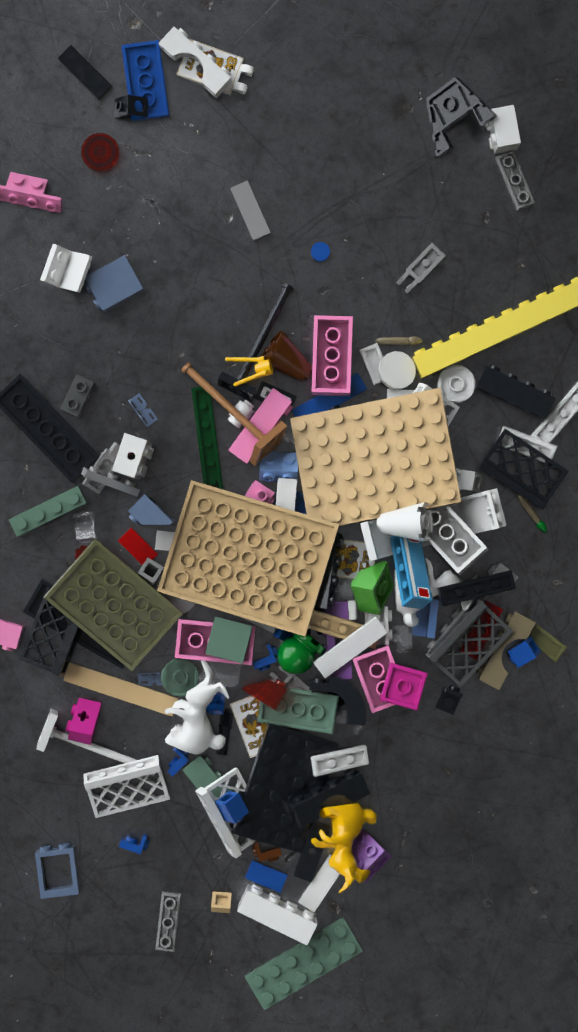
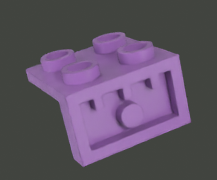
M362 827L361 832L353 841L352 854L357 861L359 869L371 871L366 881L363 882L366 884L390 860L392 855L382 848Z

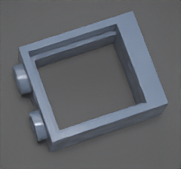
M70 843L59 844V848L42 846L39 847L40 850L35 852L41 899L77 895L81 892L75 846H70ZM69 854L73 884L46 888L42 857Z

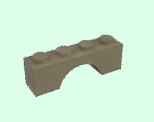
M513 611L512 614L509 613L504 621L513 632L488 657L485 665L482 664L478 668L476 673L479 675L477 677L479 680L497 690H500L508 675L502 664L504 648L514 640H527L536 623L516 611ZM504 628L503 631L499 630L496 636H502L506 629Z

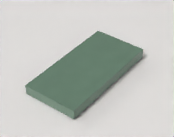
M263 684L257 722L266 724L269 722L279 726L334 734L339 695Z

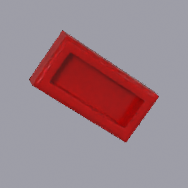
M132 527L118 540L141 565L144 564L147 558L153 560L158 555Z

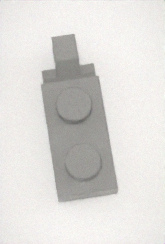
M114 442L110 449L106 448L93 467L100 469L101 474H113L114 471L112 469L120 445ZM85 478L82 483L97 494H100L105 486L88 478Z

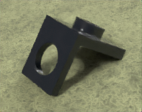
M126 95L115 99V118L127 115L147 117L148 98ZM136 101H140L143 105L141 112L135 109Z

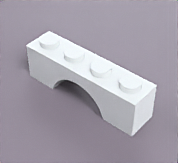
M173 27L158 43L160 48L174 61L183 57L197 60L203 67L202 86L217 99L232 82L231 73L224 66L220 68L216 64L217 60L209 53L208 55L204 54L201 51L203 48L196 41L192 43L187 38L188 34L181 28L178 30Z

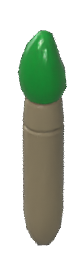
M518 494L520 504L534 523H536V527L543 533H547L546 524L540 519L528 500Z

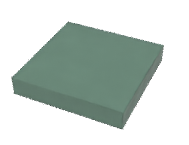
M215 616L205 654L243 664L253 626Z

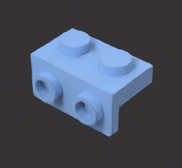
M270 452L260 461L259 480L273 482L278 481V478L297 479L298 481L296 452Z

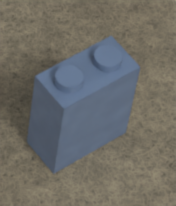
M125 255L85 277L87 282L84 285L88 293L93 292L96 298L93 300L98 310L102 309L104 313L144 292Z

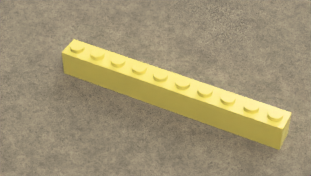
M578 277L570 280L571 284L567 286L561 284L554 287V292L550 294L543 292L537 295V300L530 302L526 300L518 304L519 308L515 310L509 308L502 311V316L496 319L494 316L485 319V324L477 326V324L466 328L467 332L460 334V332L454 333L449 336L450 340L444 343L442 340L431 344L433 347L431 349L425 350V348L414 352L415 356L412 357V360L420 378L423 379L577 308Z

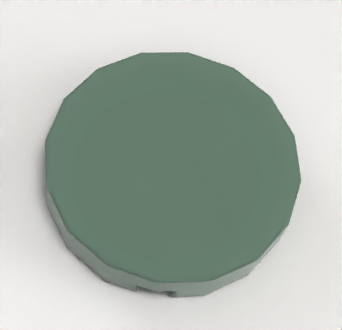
M172 659L162 669V686L173 696H186L187 691L198 685V669L187 659Z

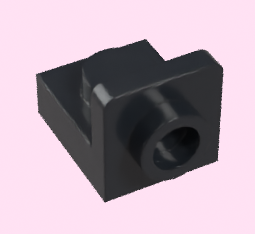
M449 685V687L444 686L436 708L454 715L460 698L463 696L459 692L460 688Z

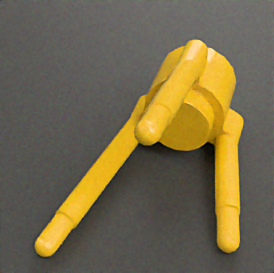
M264 356L258 358H225V361L258 362L255 365L256 374L235 382L233 386L273 374L272 363L270 359L265 360Z

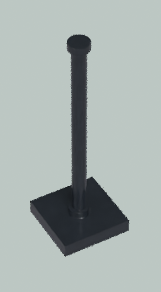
M283 284V290L248 358L257 357L289 293L294 289L291 285ZM245 362L239 376L235 378L221 372L218 378V386L252 402L256 394V388L246 383L238 386H233V384L247 377L254 362Z

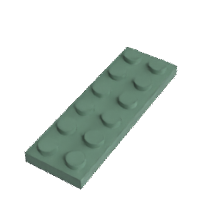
M342 917L312 935L308 945L300 942L245 975V979L262 1008L266 1010L363 952V949L346 920Z

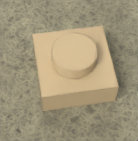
M212 892L211 912L230 913L232 893Z

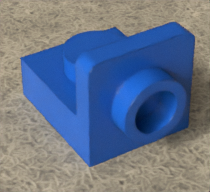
M176 747L173 750L181 758L175 757L168 764L170 768L167 772L172 777L190 760L188 752Z
M144 833L141 843H137L138 839L127 836L121 839L119 847L141 855L142 850H147L150 840L147 839L148 834Z

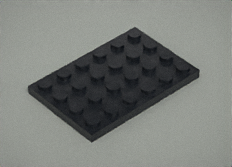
M267 722L242 798L249 813L244 816L242 821L234 823L231 833L302 853L312 823L303 828L296 823L288 803L292 802V799L298 795L304 796L310 793V790L314 787H322L327 784L329 774L316 777L313 775L311 756L337 751L339 744Z

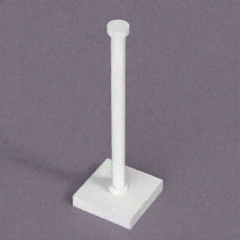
M51 709L36 748L44 752L49 738L56 737L122 763L136 761V759L94 743L88 745L68 740L69 734L57 730V727L54 726L58 717V711Z

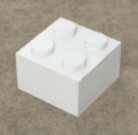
M514 105L491 109L497 117L486 124L487 131L490 130V149L494 150V154L517 150L521 140Z

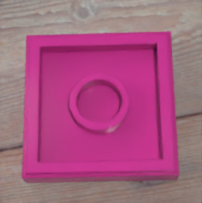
M390 662L380 700L418 710L428 673Z

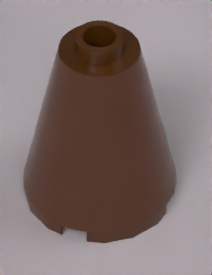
M279 331L271 339L270 345L265 347L260 357L264 356L265 360L270 359L273 369L299 381L307 380L312 374V365L284 332Z

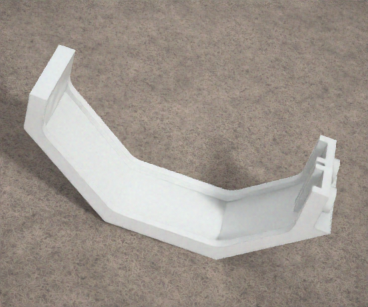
M497 488L461 497L462 503L449 505L474 534L507 526ZM377 519L360 523L370 561L393 555L390 537L393 535L381 533L380 529L377 528ZM429 541L422 542V547L431 545Z

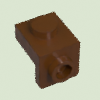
M259 841L254 842L255 846L252 847L254 857H258L260 862L265 860L273 862L282 855L281 847L277 846L261 851Z

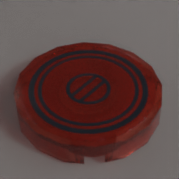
M95 133L84 141L81 147V156L84 163L90 169L97 172H105L111 169L118 161L119 147L110 135Z

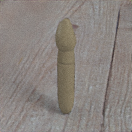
M416 336L409 338L382 337L376 339L375 342L380 345H416L421 343L422 339Z

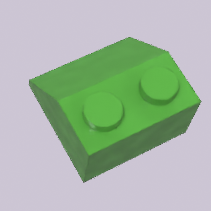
M382 561L359 571L351 583V589L353 590L359 611L377 615L381 614L394 588L387 561Z

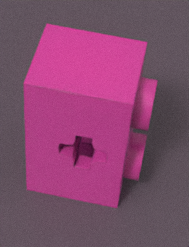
M79 698L77 704H73L71 711L73 719L72 721L68 720L66 731L69 732L68 740L91 745L100 715L101 703Z

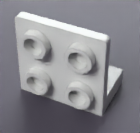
M53 244L40 280L58 288L80 293L91 265L92 256L73 252Z

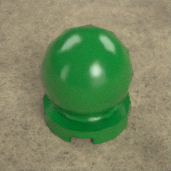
M294 633V637L287 638L281 643L277 651L279 665L284 671L289 674H301L312 667L315 661V654L318 652L322 655L326 648L308 634L305 637Z

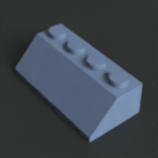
M146 494L128 510L131 514L129 518L136 525L170 526L177 523L155 500Z

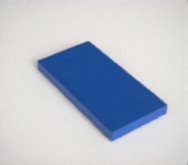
M159 40L121 45L128 95L148 98L147 117L131 115L132 122L170 117L161 50L158 44ZM136 101L135 109L141 112L143 105L140 101Z

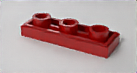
M485 600L484 604L500 617L503 609ZM485 611L480 616V624L491 623L488 612ZM491 626L483 627L485 631L481 634V637H489ZM471 627L467 638H477V627ZM481 640V651L487 640ZM467 641V651H478V641ZM464 643L459 652H464ZM468 654L469 657L475 660L478 659V654Z

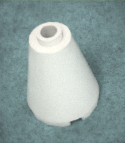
M422 502L386 512L377 519V528L384 534L428 542L431 538L428 537V533L433 530L432 511L426 509V506H429L428 503Z

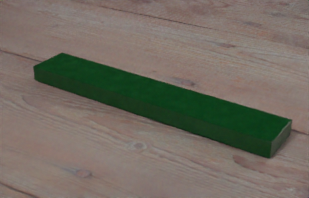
M193 387L191 392L203 484L224 490L212 396L202 387Z

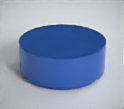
M324 242L315 243L311 248L312 258L318 262L328 259L330 255L329 246Z

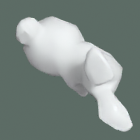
M425 558L432 598L439 595L438 587L463 582L451 570L444 571L441 576L434 579L432 564ZM394 570L396 611L402 614L403 621L407 626L414 627L419 623L416 612L421 609L402 607L396 570ZM478 572L475 573L472 579L477 578ZM473 599L461 602L464 611L469 609Z
M204 660L201 663L206 674L205 680L187 691L185 697L187 701L183 699L178 700L171 708H167L164 711L166 714L173 713L184 719L183 725L178 724L170 730L171 732L165 738V742L195 755L203 753L208 747L219 750L225 745V737L221 734H214L211 723L206 715V707L213 700L217 692L224 694L227 699H229V695L221 682L212 685L214 674L211 667Z

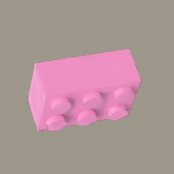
M384 645L355 656L352 660L371 712L375 713L394 706L395 704L380 700L390 662L395 664L389 645Z

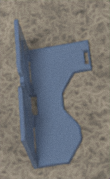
M140 393L128 400L131 405V402L135 404L137 408H134L136 412L140 411L142 415H139V417L147 427L158 420L153 411L145 407L147 403ZM138 397H140V399L142 400V404L137 399ZM149 413H151V414L153 415V417H154L153 420H152V418L150 417Z
M162 672L137 673L138 685L152 686L155 676L156 685L161 686L160 674ZM141 681H148V684H141Z

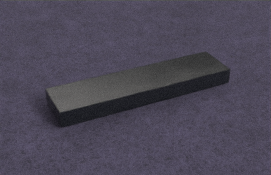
M512 570L437 588L441 607L516 589Z

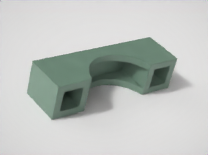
M76 486L9 519V522L16 536L21 537L62 515L87 505L88 501L81 487Z

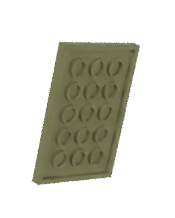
M96 538L44 595V598L131 671L134 670L183 614L181 610L161 593L157 592L154 587Z

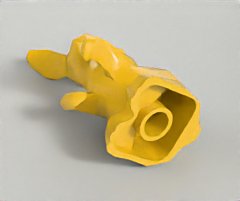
M359 803L320 809L319 814L321 818L331 819L333 835L328 837L321 829L319 834L323 841H319L317 838L311 839L315 847L335 849L329 859V866L344 876L346 881L339 893L348 889L354 882V879L359 884L366 881L371 872L370 870L358 868L357 861L352 854V844L361 832L365 822L370 825L376 823L377 814L372 809H363Z

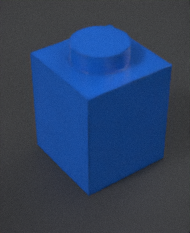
M532 636L516 644L508 651L511 662L516 664L518 668L535 659L542 652Z
M228 791L215 801L224 821L238 823L249 813L240 794L237 792Z

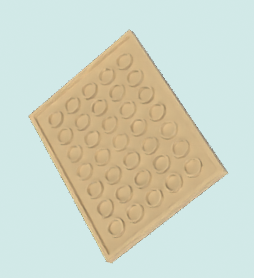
M441 388L290 418L306 513L309 516L343 526L378 519L383 513L422 502L429 504V506H426V509L462 503Z
M191 480L157 592L306 637L339 524Z

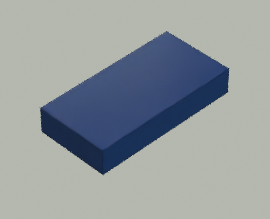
M252 859L245 878L281 893L288 874Z

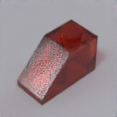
M278 678L276 680L272 679L247 685L242 688L243 691L274 710L278 709L289 691L285 687L287 684Z

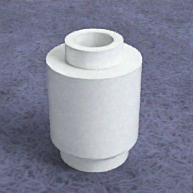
M240 400L235 406L248 420L255 413L252 410L254 406L247 400L244 402ZM229 414L230 417L227 420L240 429L242 424Z

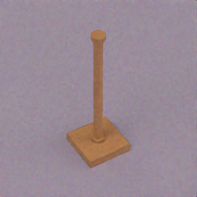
M188 362L184 365L181 371L193 378L259 440L255 444L250 458V462L254 466L281 444L287 428L284 422L281 421L264 435L192 368V364Z

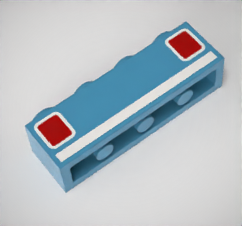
M391 536L390 541L402 607L423 609L432 601V593L430 591L422 541Z

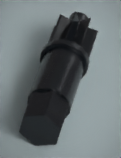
M225 708V712L220 717L218 735L221 734L225 737V745L223 748L216 750L218 755H227L233 719V713L228 708Z

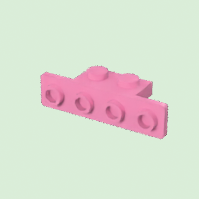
M10 172L6 186L0 185L1 201L61 213L62 198L45 194L48 186L47 179Z

